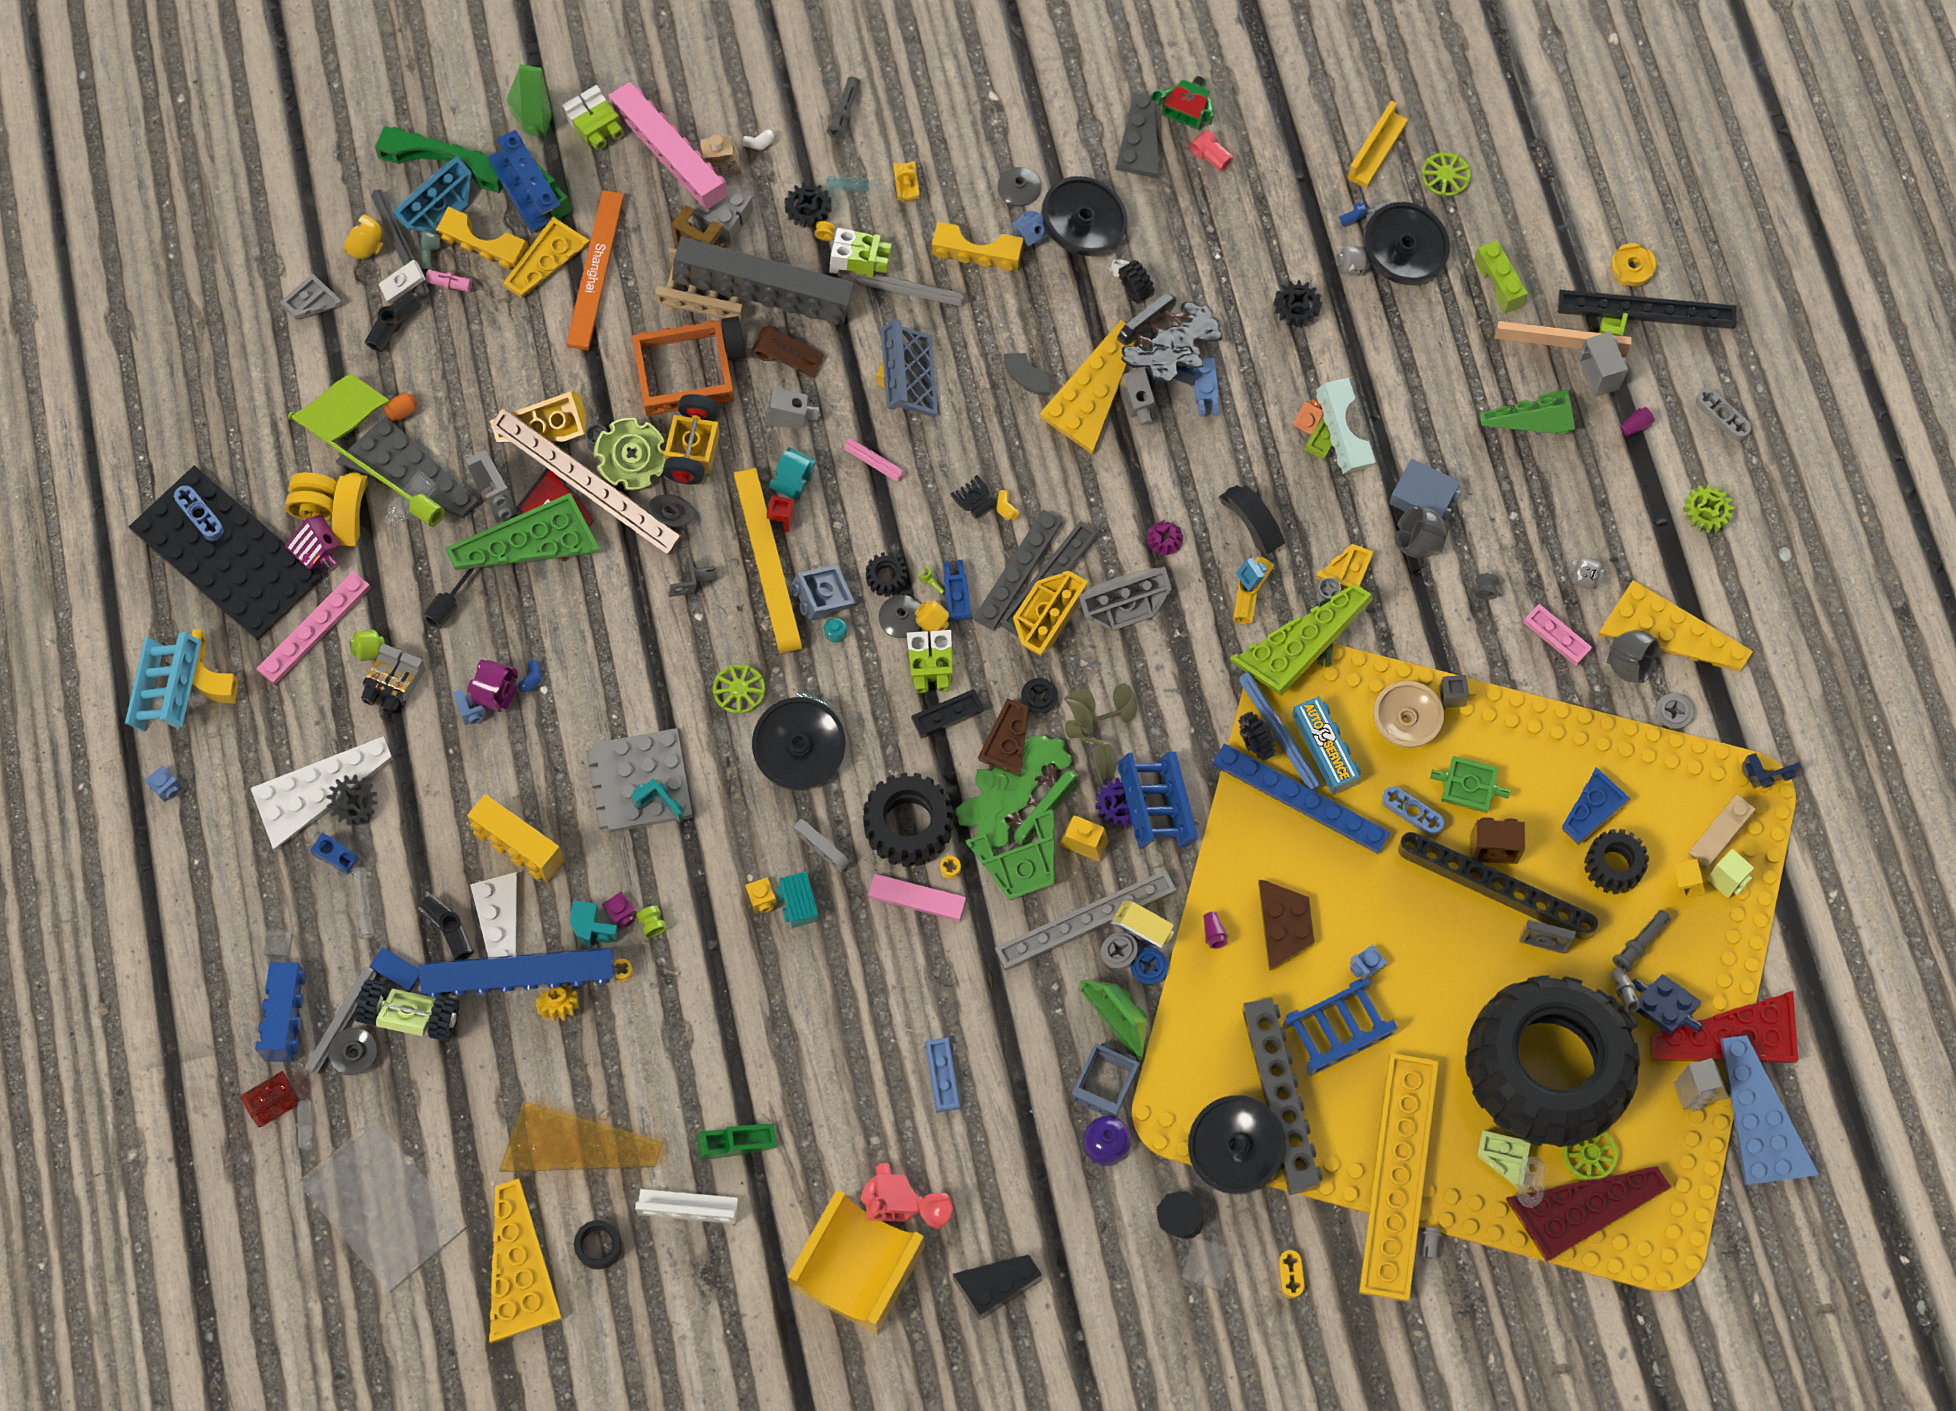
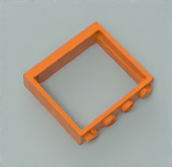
M709 320L702 324H686L679 328H663L655 332H640L637 335H632L646 416L678 411L681 397L687 394L706 396L717 404L734 401L720 321ZM716 336L724 385L654 397L649 396L641 348Z

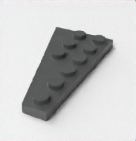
M387 417L379 421L347 450L352 456L405 493L413 496L424 494L443 507L446 512L464 519L479 505V501ZM345 455L340 456L336 460L337 465L346 466L355 470L356 473L368 475L377 482L386 485Z

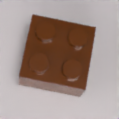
M1489 817L1481 818L1476 821L1470 834V858L1480 863L1518 864L1525 850V822H1518L1517 819L1509 818L1504 821H1494L1493 818Z

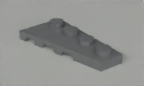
M1134 93L1116 163V170L1158 178L1155 100L1150 101L1151 96Z

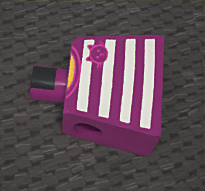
M322 514L306 518L285 545L308 569L323 566L329 573L339 565L333 558V554L339 548V542Z

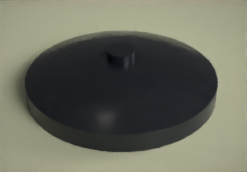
M1072 176L1056 182L1048 190L1041 207L1043 225L1050 237L1062 248L1078 255L1098 256L1111 251L1120 243L1127 229V212L1120 197L1108 185L1090 177Z
M1410 202L1387 204L1372 215L1364 229L1363 247L1368 261L1379 274L1395 283L1403 285L1426 283L1439 274L1448 260L1450 241L1444 225L1435 214L1418 204Z
M793 697L773 704L761 715L754 728L752 751L758 768L772 783L788 790L803 791L824 784L838 771L845 755L846 740L840 720L829 707L811 698Z
M1242 1095L1226 1096L1207 1105L1194 1120L1188 1138L1189 1158L1198 1176L1212 1188L1233 1195L1252 1193L1270 1183L1280 1171L1286 1154L1285 1131L1277 1115L1261 1101Z

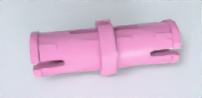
M431 269L427 271L426 283L443 286L447 290L452 288L468 293L471 291V278L455 276L452 272L442 273Z

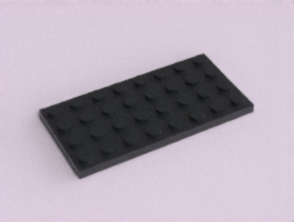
M195 465L129 526L130 531L256 641L323 578L316 569H308L285 547L286 544ZM190 486L220 521L223 527V534L218 540H207L178 506L174 493L179 487ZM186 494L182 495V498L185 499L190 506L192 502L189 496H187ZM201 508L196 509L193 512V517H202L205 510ZM208 521L205 523L209 531L212 533L216 531Z

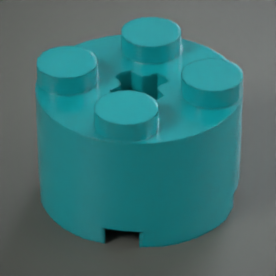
M788 447L774 471L776 478H771L769 488L792 499L800 500L805 490L806 480L810 481L814 473L816 461L812 457Z

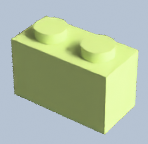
M1731 849L1715 866L1706 880L1727 898L1733 893L1738 896L1752 879L1750 873L1754 867L1736 851Z

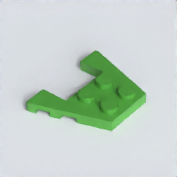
M1052 809L1032 816L1039 836L1038 841L994 856L986 833L966 840L967 845L985 866L1009 900L1055 885L1054 811Z

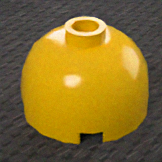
M364 214L358 220L362 224L353 227L342 250L356 259L369 258L373 253L378 255L384 245L381 242L383 233L379 223Z

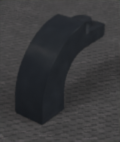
M1238 485L1230 487L1219 496L1221 504L1234 511L1242 519L1257 549L1268 555L1285 544L1281 530L1273 515L1260 497L1247 485L1243 487Z

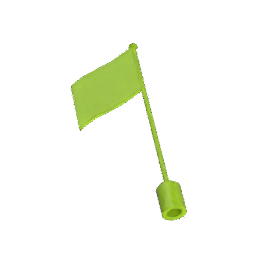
M350 374L334 383L314 402L296 413L290 412L288 414L289 420H295L409 500V512L430 527H435L441 522L445 514L443 507L424 494L411 497L334 443V441L356 428L375 410L391 402L389 399Z

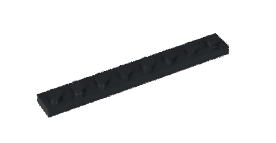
M1559 290L1557 313L1621 319L1623 313H1627L1628 320L1735 329L1737 305Z

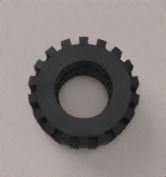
M1612 829L1608 834L1606 832L1601 833L1599 838L1596 837L1584 863H1586L1585 872L1590 873L1588 879L1590 882L1593 880L1596 882L1594 885L1596 888L1601 886L1604 888L1603 892L1606 893L1609 890H1612L1613 894H1618L1620 890L1622 893H1626L1630 888H1635L1648 868L1649 855H1645L1647 852L1646 846H1641L1643 841L1640 838L1637 840L1633 838L1635 834L1630 832L1627 835L1625 830L1622 829L1616 833L1615 829ZM1610 852L1621 854L1627 860L1629 869L1625 871L1613 870L1605 862L1604 854Z

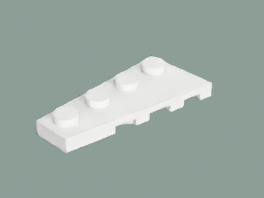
M517 872L470 884L488 957L517 955Z

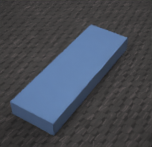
M949 1037L925 1041L936 1113L960 1109Z

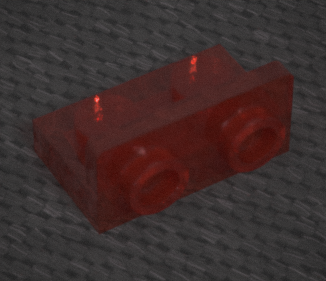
M283 1071L240 1095L249 1115L258 1128L301 1104L299 1097Z

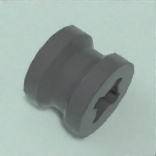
M1487 573L1477 575L1476 583L1478 587L1475 588V596L1486 600L1497 598L1498 591L1496 586L1499 584V578L1496 575Z

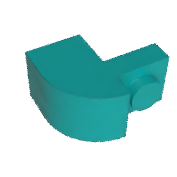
M573 901L570 922L575 936L581 943L592 947L594 938H597L596 940L602 943L618 941L619 931L616 925L597 923L599 916L597 904Z

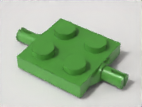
M1452 756L1450 767L1446 773L1433 769L1431 771L1430 779L1443 782L1444 791L1441 802L1487 813L1494 795L1508 799L1510 789L1497 787L1496 776L1498 767Z

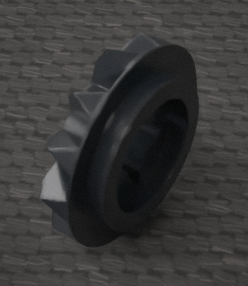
M1035 678L1028 681L1021 691V701L1034 714L1036 712L1044 714L1046 711L1052 710L1058 700L1057 688L1051 681L1044 678ZM1045 692L1043 697L1045 702L1041 699L1034 701L1035 693L1041 694Z

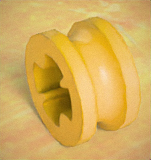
M820 221L816 224L815 236L818 239L824 241L834 239V232L836 230L834 224L826 221Z
M954 856L944 857L940 862L941 875L946 879H954L959 876L961 872L960 861ZM948 863H953L956 870L952 869V872H947V868L944 865L948 866Z
M622 958L615 960L616 973H618L617 967L619 966L621 968L627 966V973L616 974L614 979L618 982H626L631 979L633 975L631 963Z

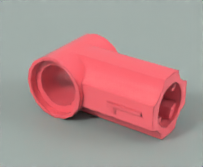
M1204 130L1189 143L1190 150L1198 158L1204 157L1219 172L1225 171L1233 161V156L1218 144L1217 138L1209 130Z

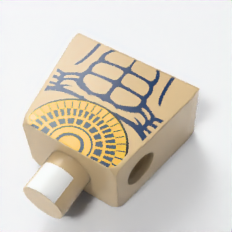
M714 134L710 138L700 140L698 151L703 161L711 164L716 175L741 172L738 150L731 136L721 137L718 134Z

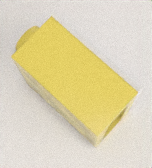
M1123 900L1111 921V924L1152 947L1162 948L1164 943L1167 944L1170 941L1174 932L1171 930L1174 926L1172 923L1133 901Z

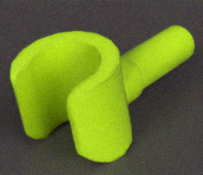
M924 566L927 575L923 576L918 572L920 582L923 584L929 583L943 595L945 590L933 579L931 569L928 566Z

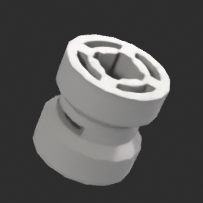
M1326 577L1320 581L1316 593V599L1320 605L1323 606L1328 603L1331 597L1341 592L1340 582L1333 577Z

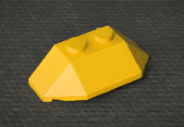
M1070 571L1037 581L1013 617L1021 645L1040 656L1048 651L1076 611L1080 602L1079 595L1084 593L1088 581Z

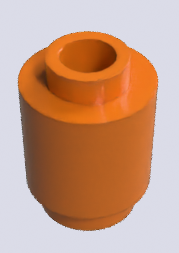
M403 392L391 399V402L382 408L391 422H398L416 412L415 406L418 404L412 394L407 395L406 392Z

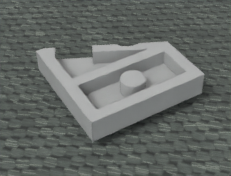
M313 274L280 301L281 306L296 320L343 305L342 300Z

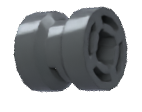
M593 424L585 432L588 448L593 453L599 434L602 431L607 432V429L601 424Z

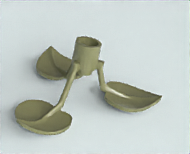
M1125 683L1118 684L1113 691V701L1117 710L1095 718L1093 712L1095 711L1096 703L1089 690H1076L1064 698L1075 718L1066 722V734L1070 739L1081 737L1082 742L1088 741L1097 744L1093 748V760L1102 786H1105L1108 780L1110 781L1116 771V755L1110 744L1103 745L1101 740L1088 736L1093 732V722L1120 714L1121 720L1124 723L1134 719L1137 712V702L1131 687Z

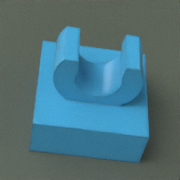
M1250 558L1243 563L1236 574L1246 589L1251 591L1265 577L1264 572H1267V568L1263 563L1257 564L1253 558Z

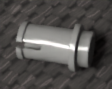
M1425 1227V1231L1422 1232L1424 1244L1421 1257L1437 1259L1439 1238L1442 1237V1234H1440V1229Z

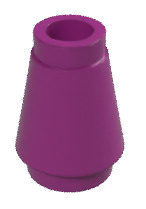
M1647 407L1638 408L1620 425V429L1628 437L1652 427L1655 418Z
M1217 912L1206 913L1203 916L1206 944L1211 949H1219L1226 946L1229 936Z

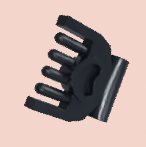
M978 475L974 476L975 481L973 479L970 480L976 489H973L969 483L965 484L969 489L968 491L963 486L960 488L967 498L959 490H956V494L954 492L950 493V496L959 507L965 511H971L975 519L996 505L992 497L988 499L989 489Z

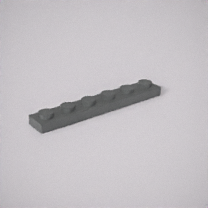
M1044 509L1042 510L977 611L974 621L992 631L995 630L1059 530L1063 519Z

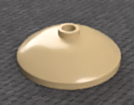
M1400 681L1389 685L1379 694L1374 705L1373 718L1377 730L1387 741L1399 747L1416 748L1431 742L1438 735L1444 720V710L1440 699L1429 687L1414 681ZM1403 718H1409L1410 722L1405 723Z

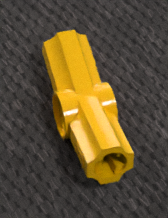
M1257 556L1255 559L1257 564H1264L1267 572H1264L1265 577L1253 591H1244L1243 588L1245 586L1239 580L1233 621H1236L1238 624L1246 625L1253 623L1257 593L1274 569L1270 561L1264 557Z

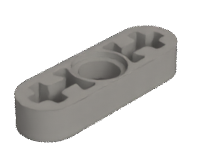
M1704 388L1699 392L1696 398L1698 408L1732 439L1736 441L1745 440L1751 430L1750 423L1713 389ZM1703 398H1711L1710 401H1703ZM1725 410L1728 412L1729 418L1722 419L1718 416L1717 412ZM1740 427L1744 429L1743 431L1739 432L1735 430L1736 428Z
M799 819L793 825V831L836 870L842 872L850 864L844 854L806 821Z

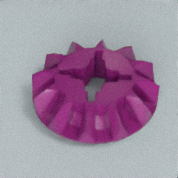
M1163 520L1159 523L1155 522L1148 530L1147 542L1154 552L1161 555H1169L1180 549L1183 543V534L1181 528L1176 526L1174 522ZM1167 531H1169L1170 539H1166L1161 544L1162 536L1160 534L1164 535Z

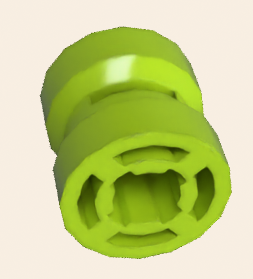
M658 906L644 908L636 915L639 923L644 926L642 931L646 938L660 935L667 929L665 922L660 920L661 912Z

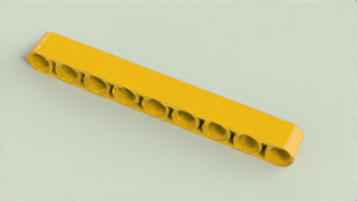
M756 467L734 472L779 654L800 650L802 645L770 520L767 519V509Z

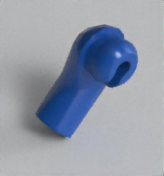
M1357 202L1353 206L1354 210L1339 216L1343 227L1361 219L1367 214L1368 209L1363 202Z
M539 661L528 662L529 674L518 683V688L521 692H530L541 683Z

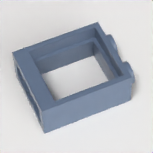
M1095 1043L1071 1094V1101L1104 1116L1116 1118L1140 1063L1130 1054L1123 1053L1121 1055L1115 1052L1114 1048L1110 1045ZM1097 1057L1130 1071L1115 1103L1083 1089Z

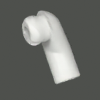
M766 130L756 138L744 136L742 146L764 150L774 141V133Z

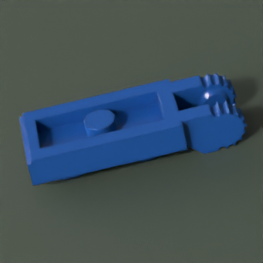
M958 560L957 563L959 575H950L949 561H943L946 605L949 613L948 622L971 619L967 575L964 573L963 560Z

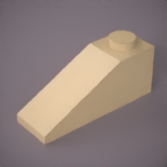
M1736 795L1688 854L1694 859H1698L1699 863L1708 868L1756 809Z

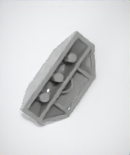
M1159 567L1135 571L1094 585L1079 595V600L1086 619L1113 631L1154 617L1172 588L1166 568Z

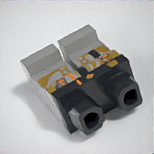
M383 643L379 649L380 654L363 681L365 689L361 699L363 703L370 706L375 704L378 697L383 699L380 706L381 709L392 715L398 706L404 707L406 700L424 673L425 666L422 659L405 652L402 654L400 650Z

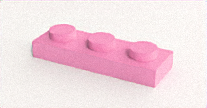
M1540 604L1523 621L1525 625L1575 666L1592 649L1588 643Z

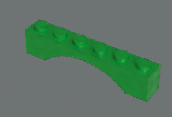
M387 126L383 127L375 145L378 159L396 164L419 159H434L448 163L458 156L472 173L471 177L479 188L499 194L502 190L503 185L487 160L488 155L480 151L467 150L456 144H446L439 139H429L418 133L411 134L400 128Z

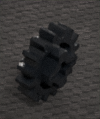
M802 182L801 188L795 185L794 192L788 191V198H785V213H788L789 220L794 219V225L802 223L803 228H805L807 224H810L814 228V223L822 221V218L828 220V213L832 212L831 197L828 196L827 190L822 191V185L816 188L814 187V182H811L810 186H806L805 182Z
M1298 280L1297 285H1294L1292 281H1289L1288 287L1282 285L1281 290L1276 292L1273 306H1276L1275 314L1280 313L1279 320L1286 319V325L1294 322L1295 327H1298L1299 323H1302L1304 327L1307 326L1308 320L1313 323L1315 316L1319 317L1322 302L1320 301L1321 294H1315L1317 288L1313 287L1310 289L1309 282L1301 285L1300 280ZM1284 299L1286 300V302H1285V303L1287 304L1286 306H1284V304H1283V300H1284Z
M1252 711L1240 716V720H1238L1241 725L1239 726L1241 729L1240 735L1249 752L1256 753L1257 758H1261L1262 761L1275 756V739L1270 732L1268 724L1258 719V716L1254 715Z
M356 774L353 775L352 780H349V777L344 775V782L336 779L335 783L337 786H329L332 795H326V798L330 799L331 803L327 804L326 807L333 808L331 816L336 814L339 816L337 822L340 823L343 819H346V824L350 825L352 820H354L356 825H359L360 818L367 821L369 820L367 813H375L371 806L378 804L372 798L377 795V792L370 791L373 784L365 785V777L358 781ZM347 784H355L361 788L357 791L350 790ZM338 791H340L342 795L341 803L337 805L336 796ZM347 794L357 796L355 800L356 806L346 803L348 801ZM367 794L368 801L364 809L362 799ZM350 809L354 810L357 815L349 816L342 812Z

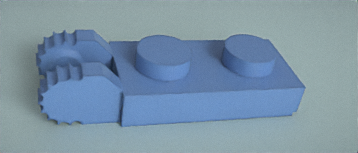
M1215 358L1201 359L1203 367L1192 368L1193 372L1196 373L1194 390L1196 403H1198L1199 417L1205 416L1204 403L1206 402L1212 403L1213 416H1218L1219 396Z

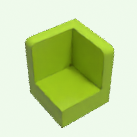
M1623 313L1621 320L1603 317L1599 333L1611 332L1612 335L1623 336L1628 314Z

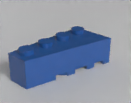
M269 963L265 986L266 995H269V997L264 999L262 1004L265 1021L259 1022L258 1032L260 1033L261 1041H256L255 1050L265 1062H294V1055L298 1054L299 1042L296 1040L297 1031L301 1030V1017H298L299 1008L303 1007L304 1002L303 994H301V985H305L306 972L299 963Z

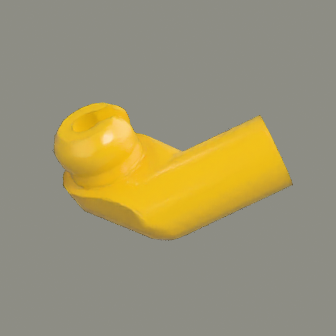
M1000 490L998 492L997 512L1007 520H1017L1019 510L1008 503L1009 492Z

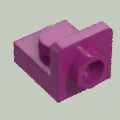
M622 891L602 904V907L618 929L622 926L624 928L630 926L637 917L636 909L631 906Z

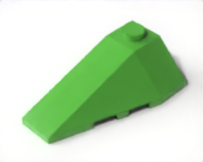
M520 64L507 96L509 110L524 133L535 137H546L552 112L542 68Z
M1568 389L1538 395L1539 400L1528 402L1526 399L1519 401V404L1513 408L1503 406L1480 413L1482 426L1566 434L1575 429Z

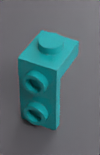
M653 778L645 785L640 784L633 790L631 798L638 810L658 796L679 822L684 820L682 806L677 800L672 801L668 797L670 793L662 782L658 784Z

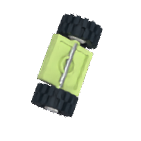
M372 980L364 981V985L362 984L361 991L358 994L359 999L356 1002L355 1011L357 1012L355 1013V1020L357 1022L423 1036L427 1027H429L427 1030L429 1038L450 1041L459 1016L460 1003L458 999L441 995L433 998L397 989H392L388 998H386L388 995L386 983Z

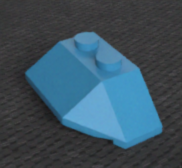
M456 156L410 193L392 213L408 230L436 233V229L448 207L461 211L468 205L472 173L460 158Z

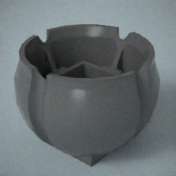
M1412 506L1397 524L1400 530L1395 532L1394 540L1396 546L1403 553L1413 558H1426L1436 553H1442L1449 527L1445 525L1442 517L1429 507Z
M1634 630L1625 632L1614 637L1606 663L1611 665L1613 671L1621 679L1628 682L1644 683L1650 677L1656 665L1654 657L1659 656L1660 642L1645 631Z

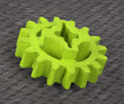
M1710 484L1707 485L1706 489H1703L1700 485L1696 491L1692 489L1684 501L1683 511L1687 512L1684 518L1692 520L1691 527L1698 525L1699 532L1702 528H1706L1707 533H1710L1712 528L1719 532L1720 528H1725L1728 521L1733 517L1731 513L1734 510V506H1730L1732 498L1726 499L1727 492L1720 493L1719 486L1713 490ZM1698 500V505L1694 508V502ZM1723 510V515L1719 518L1720 511Z

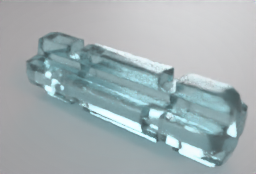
M828 176L826 187L828 189L839 187V190L856 191V189H859V191H868L869 179L860 178V180H857L854 177H839L837 179L836 176Z

